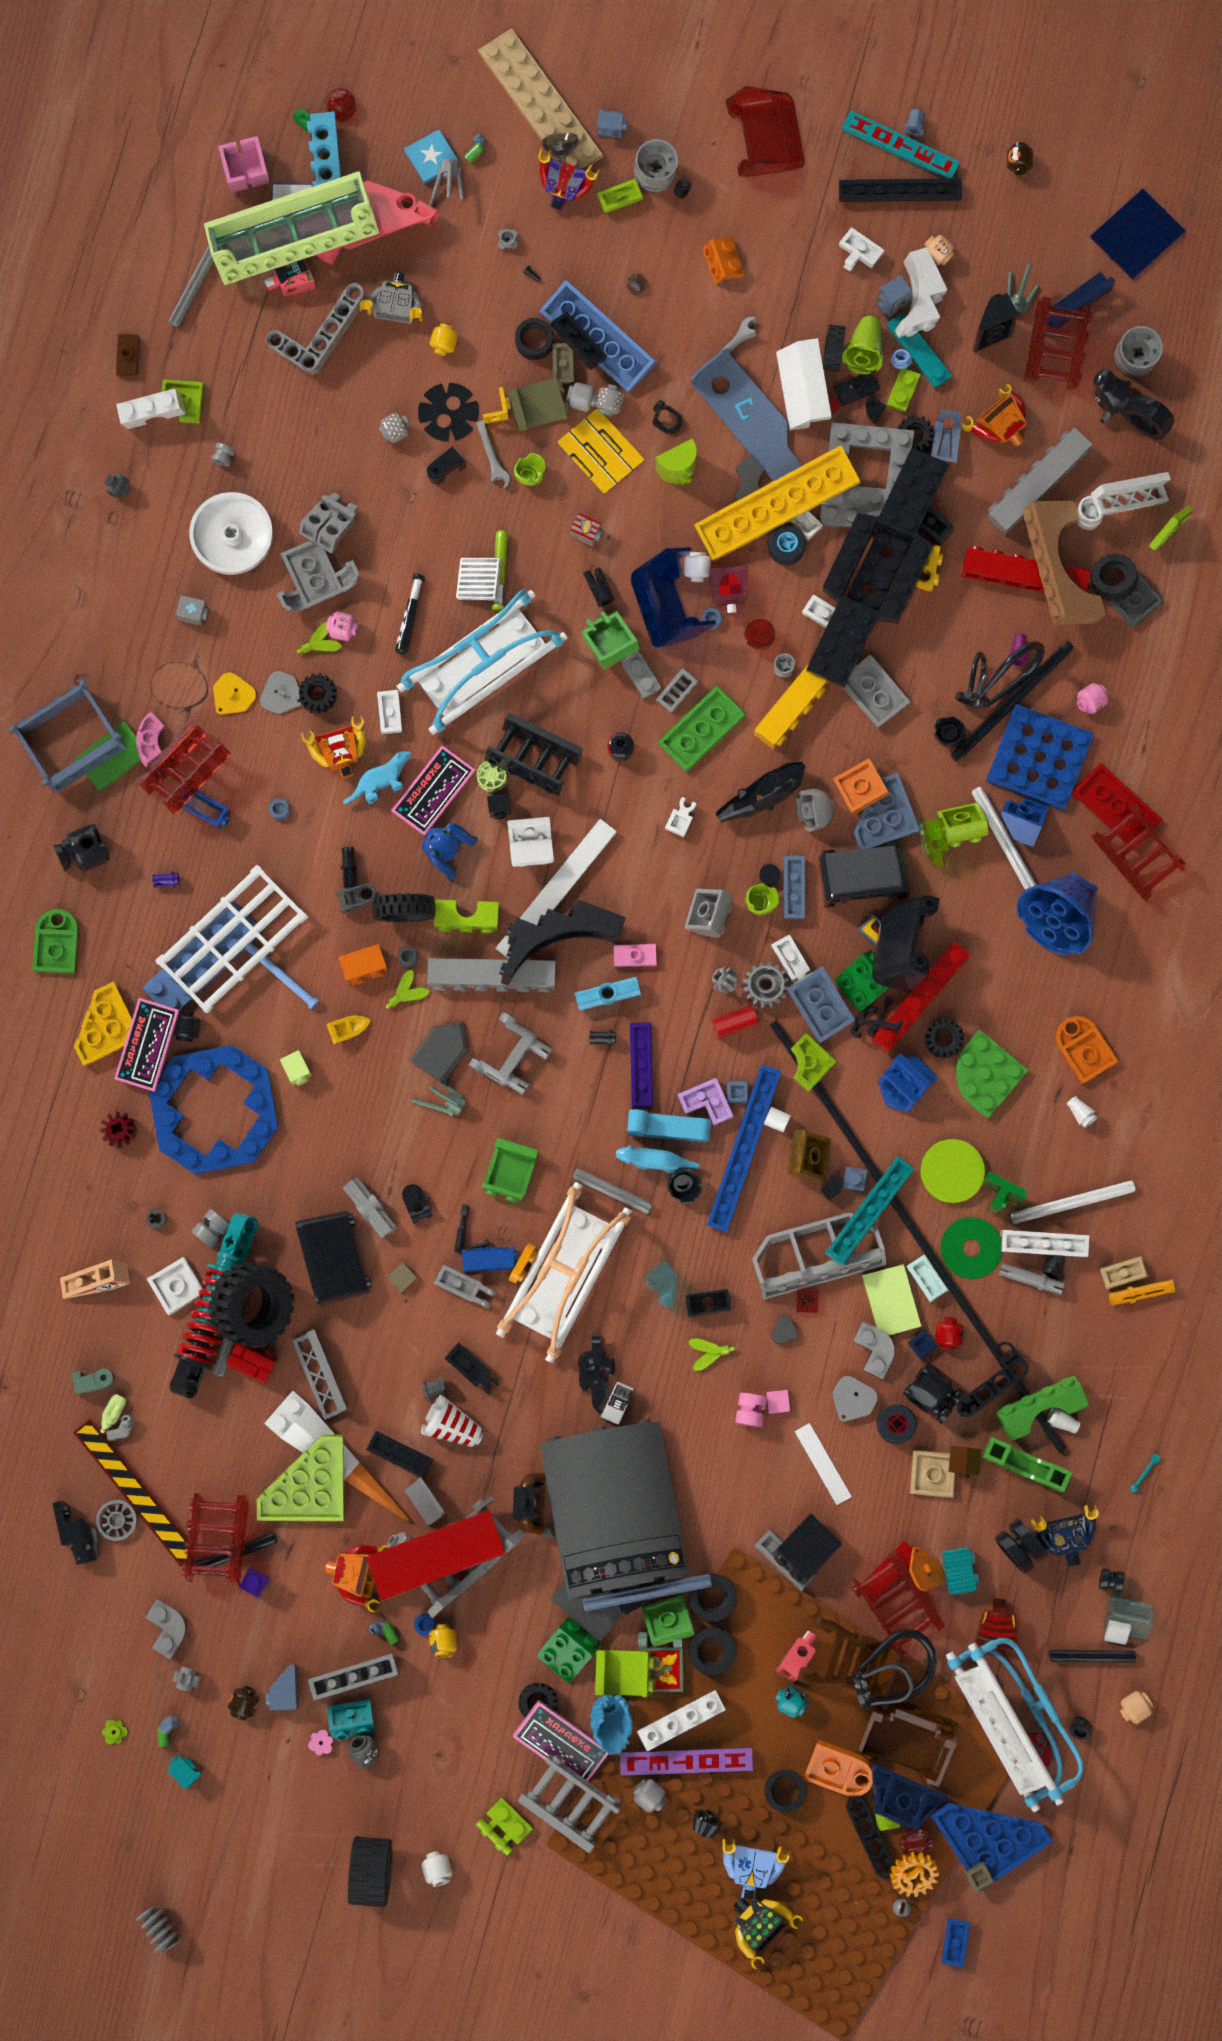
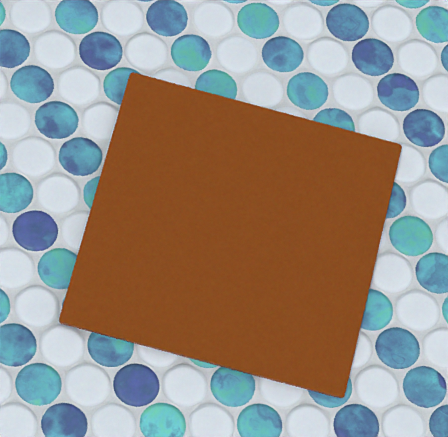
M733 1548L717 1574L725 1576L734 1585L737 1594L735 1609L726 1619L718 1622L705 1621L694 1612L690 1615L694 1634L707 1627H717L728 1632L736 1644L737 1655L734 1664L721 1675L709 1676L700 1673L692 1665L689 1658V1644L693 1636L683 1638L684 1692H651L649 1697L639 1696L630 1710L633 1730L628 1737L629 1744L626 1745L625 1749H622L621 1753L752 1748L753 1771L621 1775L620 1754H608L589 1779V1782L605 1794L615 1796L620 1801L619 1804L622 1805L620 1811L616 1814L611 1810L594 1834V1840L597 1842L590 1853L556 1829L547 1842V1846L838 2040L845 2041L954 1864L957 1856L932 1817L925 1819L923 1825L918 1828L923 1830V1833H920V1835L919 1832L911 1831V1829L902 1825L898 1828L879 1831L894 1866H897L896 1860H903L902 1855L910 1857L911 1852H914L915 1856L922 1852L924 1858L930 1855L931 1860L936 1862L939 1876H937L938 1882L932 1883L933 1889L927 1888L925 1895L922 1892H918V1897H915L914 1893L906 1897L905 1891L899 1894L898 1889H894L891 1878L883 1879L875 1874L846 1811V1803L851 1796L840 1794L804 1780L807 1786V1796L799 1809L792 1812H780L768 1804L764 1792L767 1779L779 1770H792L803 1778L818 1739L856 1753L871 1709L866 1710L862 1708L856 1690L845 1688L843 1685H812L801 1682L798 1679L792 1683L776 1672V1667L793 1642L798 1637L802 1639L806 1632L810 1631L818 1637V1640L813 1646L816 1652L806 1668L817 1672L818 1676H823L836 1633L833 1631L826 1633L816 1629L814 1623L817 1617L832 1620L858 1637L861 1635L875 1637L806 1592L800 1591L795 1585L738 1548ZM708 1587L702 1596L704 1605L712 1609L718 1608L724 1600L723 1592L717 1587ZM846 1639L844 1640L833 1676L838 1675L848 1644ZM710 1640L703 1645L702 1656L708 1662H717L723 1656V1647L719 1642ZM858 1646L856 1647L848 1676H852L860 1651ZM798 1650V1655L803 1657V1652ZM903 1655L900 1656L898 1664L909 1671L913 1686H916L922 1681L927 1671ZM896 1669L889 1694L909 1689V1683L905 1674ZM934 1676L924 1691L905 1701L948 1717L959 1725L957 1744L940 1786L925 1784L919 1776V1770L880 1755L877 1760L870 1761V1763L877 1764L948 1796V1800L945 1803L942 1802L934 1811H937L947 1803L986 1811L1006 1779L1008 1772L965 1695ZM788 1685H793L806 1693V1700L809 1702L801 1717L797 1715V1717L791 1718L777 1710L778 1701L775 1700V1697L780 1688L785 1690ZM716 1690L725 1711L646 1751L637 1733L638 1730ZM860 1775L856 1777L860 1782L868 1781L866 1776ZM790 1778L777 1780L773 1787L775 1799L782 1804L794 1802L799 1793L796 1782ZM643 1779L645 1781L649 1779L654 1780L666 1791L664 1797L666 1803L659 1811L654 1810L648 1813L634 1802L633 1791ZM872 1784L868 1792L856 1797H860L865 1801L877 1826ZM582 1788L567 1810L564 1818L566 1816L569 1817L586 1791ZM593 1797L577 1819L576 1826L582 1831L587 1830L604 1804ZM853 1801V1806L850 1809L851 1811H856L859 1816L854 1817L855 1821L867 1817L866 1812L861 1815L859 1808L862 1806L861 1803ZM695 1810H711L723 1822L722 1827L711 1838L698 1835L692 1829ZM868 1821L861 1822L859 1826L863 1834H868L872 1828ZM723 1839H725V1844L731 1845L733 1839H735L738 1846L776 1853L778 1848L782 1847V1854H787L788 1850L791 1851L788 1862H786L782 1873L774 1883L767 1885L766 1888L756 1887L755 1899L760 1902L765 1899L780 1902L792 1911V1915L797 1914L801 1916L803 1921L799 1918L793 1920V1925L798 1927V1929L791 1927L788 1922V1925L760 1953L764 1958V1964L760 1959L754 1961L758 1969L752 1967L751 1958H747L737 1944L735 1934L737 1925L734 1921L740 1913L734 1908V1904L742 1896L743 1885L736 1884L734 1879L728 1876L723 1864ZM874 1841L870 1843L869 1851L876 1855L881 1851V1845ZM884 1853L881 1857L874 1858L873 1860L875 1863L876 1861L880 1862L881 1868L879 1872H884L887 1875L890 1865L883 1863L882 1858H886ZM903 1898L910 1903L911 1911L907 1916L899 1917L894 1913L893 1903L897 1899ZM745 1899L749 1904H751L754 1901L750 1899ZM902 1902L900 1914H903L906 1903Z

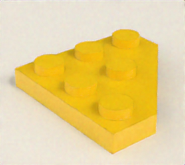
M114 981L94 991L91 1004L81 1026L82 1029L74 1045L84 1067L124 1048L132 1017Z

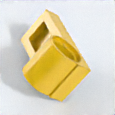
M934 545V551L923 572L930 579L926 581L920 579L917 585L918 588L932 592L933 586L938 585L940 573H936L937 565L941 566L943 554L939 553L940 546Z

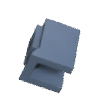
M599 109L597 135L622 138V131L627 129V118H623V113L619 111L606 110L604 112L602 109Z

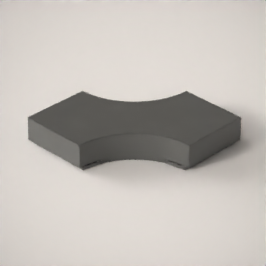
M750 455L736 467V472L741 481L740 489L734 496L736 501L759 490L758 482L765 472V469Z

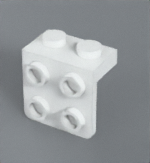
M549 817L507 821L512 866L543 865L554 861Z

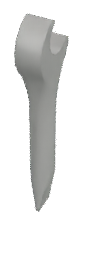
M756 317L745 318L735 337L722 350L729 348L730 352H732L743 341L755 337L757 333L755 330L750 329V326L758 323Z
M484 420L476 422L491 465V482L493 484L498 479L505 482L504 490H506L510 484L509 474L498 462Z

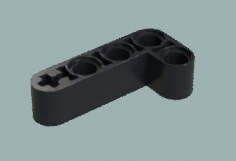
M1001 1342L996 1347V1355L1005 1367L958 1402L957 1411L961 1416H973L1027 1374L1028 1365L1010 1342ZM1002 1345H1009L1011 1347L1012 1353L1009 1357H1002L999 1354V1348ZM1016 1362H1021L1025 1366V1371L1021 1375H1017L1012 1371V1366ZM999 1375L1005 1376L1008 1380L1007 1385L1003 1388L997 1387L995 1384V1378ZM982 1388H986L990 1392V1398L986 1401L978 1398V1391ZM974 1395L975 1400L981 1406L977 1407L975 1403L970 1408L971 1413L967 1411L962 1412V1402L970 1403L972 1401L970 1396Z

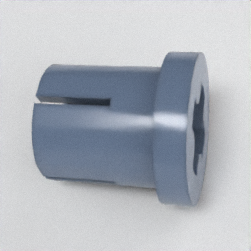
M918 109L910 111L908 123L904 127V132L912 137L924 135L925 112Z

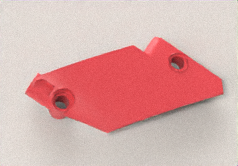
M365 181L364 185L380 233L313 256L333 266L342 247L351 250L417 223H424L433 227L439 218L440 211L417 199L411 193H402L371 181ZM358 199L332 209L337 227L353 223L351 210L355 205L363 203V199ZM408 201H413V205L410 208H405ZM327 211L294 221L299 241L332 230ZM288 224L272 228L273 232L281 235L290 243H294Z

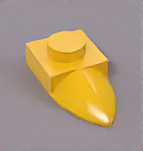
M354 1015L329 1022L326 1025L333 1044H336L362 1033L371 1020L363 1016Z

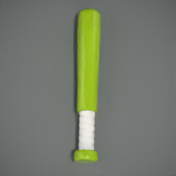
M505 530L497 531L495 538V558H500L502 564L498 598L494 601L495 604L492 605V611L500 612L504 609L502 595L503 587L505 586L508 532Z

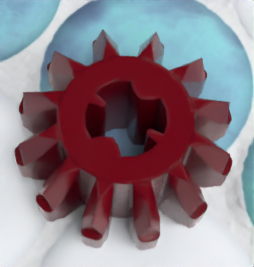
M118 1111L115 1112V1118L108 1114L107 1117L110 1121L102 1120L101 1122L106 1126V1128L100 1129V1132L105 1134L102 1139L104 1141L109 1140V1146L111 1147L116 1143L117 1147L121 1148L122 1141L128 1146L130 1142L127 1138L135 1139V1135L130 1133L137 1130L136 1126H131L135 1122L134 1119H128L127 1113H124L121 1117ZM121 1126L123 1131L117 1132V1134H115L116 1131H114V1128H119Z

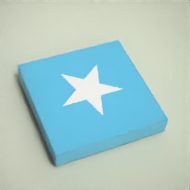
M440 130L404 148L405 154L424 185L437 178L438 168L442 166L443 159L457 160Z

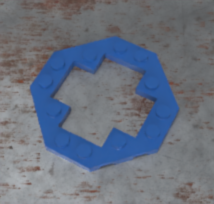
M233 1045L174 1056L162 1072L156 1092L149 1091L159 1150L195 1175L255 1163L279 1128L268 1069ZM222 1064L255 1086L243 1104L260 1116L237 1150L218 1139L208 1155L205 1156L173 1134L185 1116L169 1106L168 1103L191 1070L210 1081Z

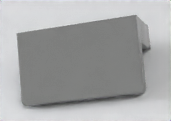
M420 1477L417 1479L418 1481L404 1491L427 1525L430 1526L447 1513L423 1478Z

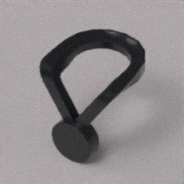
M659 400L653 408V411L656 412L652 421L653 425L666 434L676 433L682 426L681 415L671 406L665 405L664 401ZM661 410H668L678 418V424L674 428H665L658 421Z

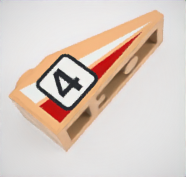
M112 1259L60 1278L63 1299L114 1290L130 1284L127 1263Z

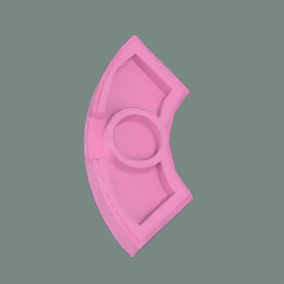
M152 711L142 720L136 737L137 752L145 767H148L163 754L158 744V737L165 726Z

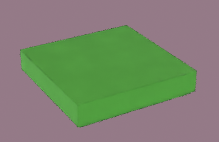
M683 1594L641 1607L653 1647L695 1635Z

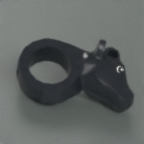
M1101 369L1095 375L1093 380L1096 388L1094 398L1097 400L1098 405L1106 410L1100 422L1104 424L1113 414H1121L1142 434L1157 440L1165 438L1175 423L1173 414L1165 405L1149 396L1133 394L1131 390L1132 382L1121 380L1108 369Z

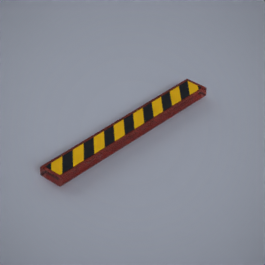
M89 1419L73 1432L179 1566L182 1567L197 1555L196 1549L103 1433L100 1432L95 1423Z

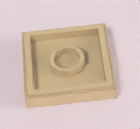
M913 1450L910 1494L953 1498L955 1473L949 1472V1453Z

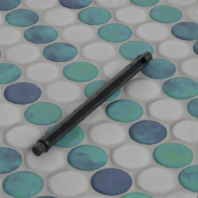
M1067 641L1063 646H1060L963 743L955 748V751L950 755L955 762L961 757L964 758L1014 708L1015 704H1018L1069 655V652L1074 648L1072 643Z

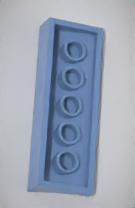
M567 280L562 283L539 310L550 322L568 312L606 354V360L599 364V366L628 393L659 364Z

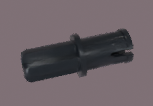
M343 847L341 848L342 866L340 867L343 870V887H356L355 870L357 866L355 865V848Z

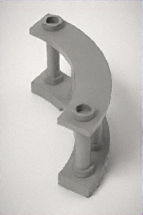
M490 1496L485 1501L480 1499L472 1506L474 1511L467 1518L488 1511L487 1506L494 1498ZM491 1513L497 1532L502 1538L505 1553L509 1552L526 1535L521 1529L514 1534L511 1531L508 1532ZM502 1556L468 1568L467 1573L469 1575L461 1582L458 1579L455 1580L451 1575L442 1578L448 1584V1589L450 1590L444 1596L438 1594L430 1584L421 1586L423 1591L432 1600L433 1606L427 1611L428 1614L434 1618L452 1603V1600L466 1591L492 1568Z

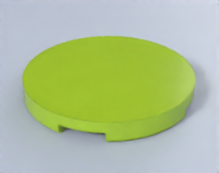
M947 1139L934 1144L926 1152L921 1162L920 1176L924 1187L932 1197L941 1202L953 1204L966 1201L978 1192L984 1181L985 1167L981 1155L972 1145L958 1139Z

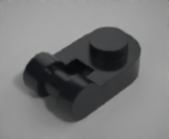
M415 1184L407 1185L402 1191V1198L413 1224L418 1223L424 1217H427V1219L432 1217L433 1214L422 1189ZM421 1204L423 1209L415 1212L413 1207Z

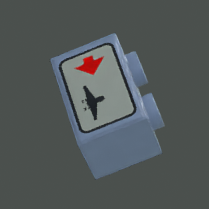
M901 275L880 287L877 307L883 315L886 314L888 319L907 308L910 304L912 290Z

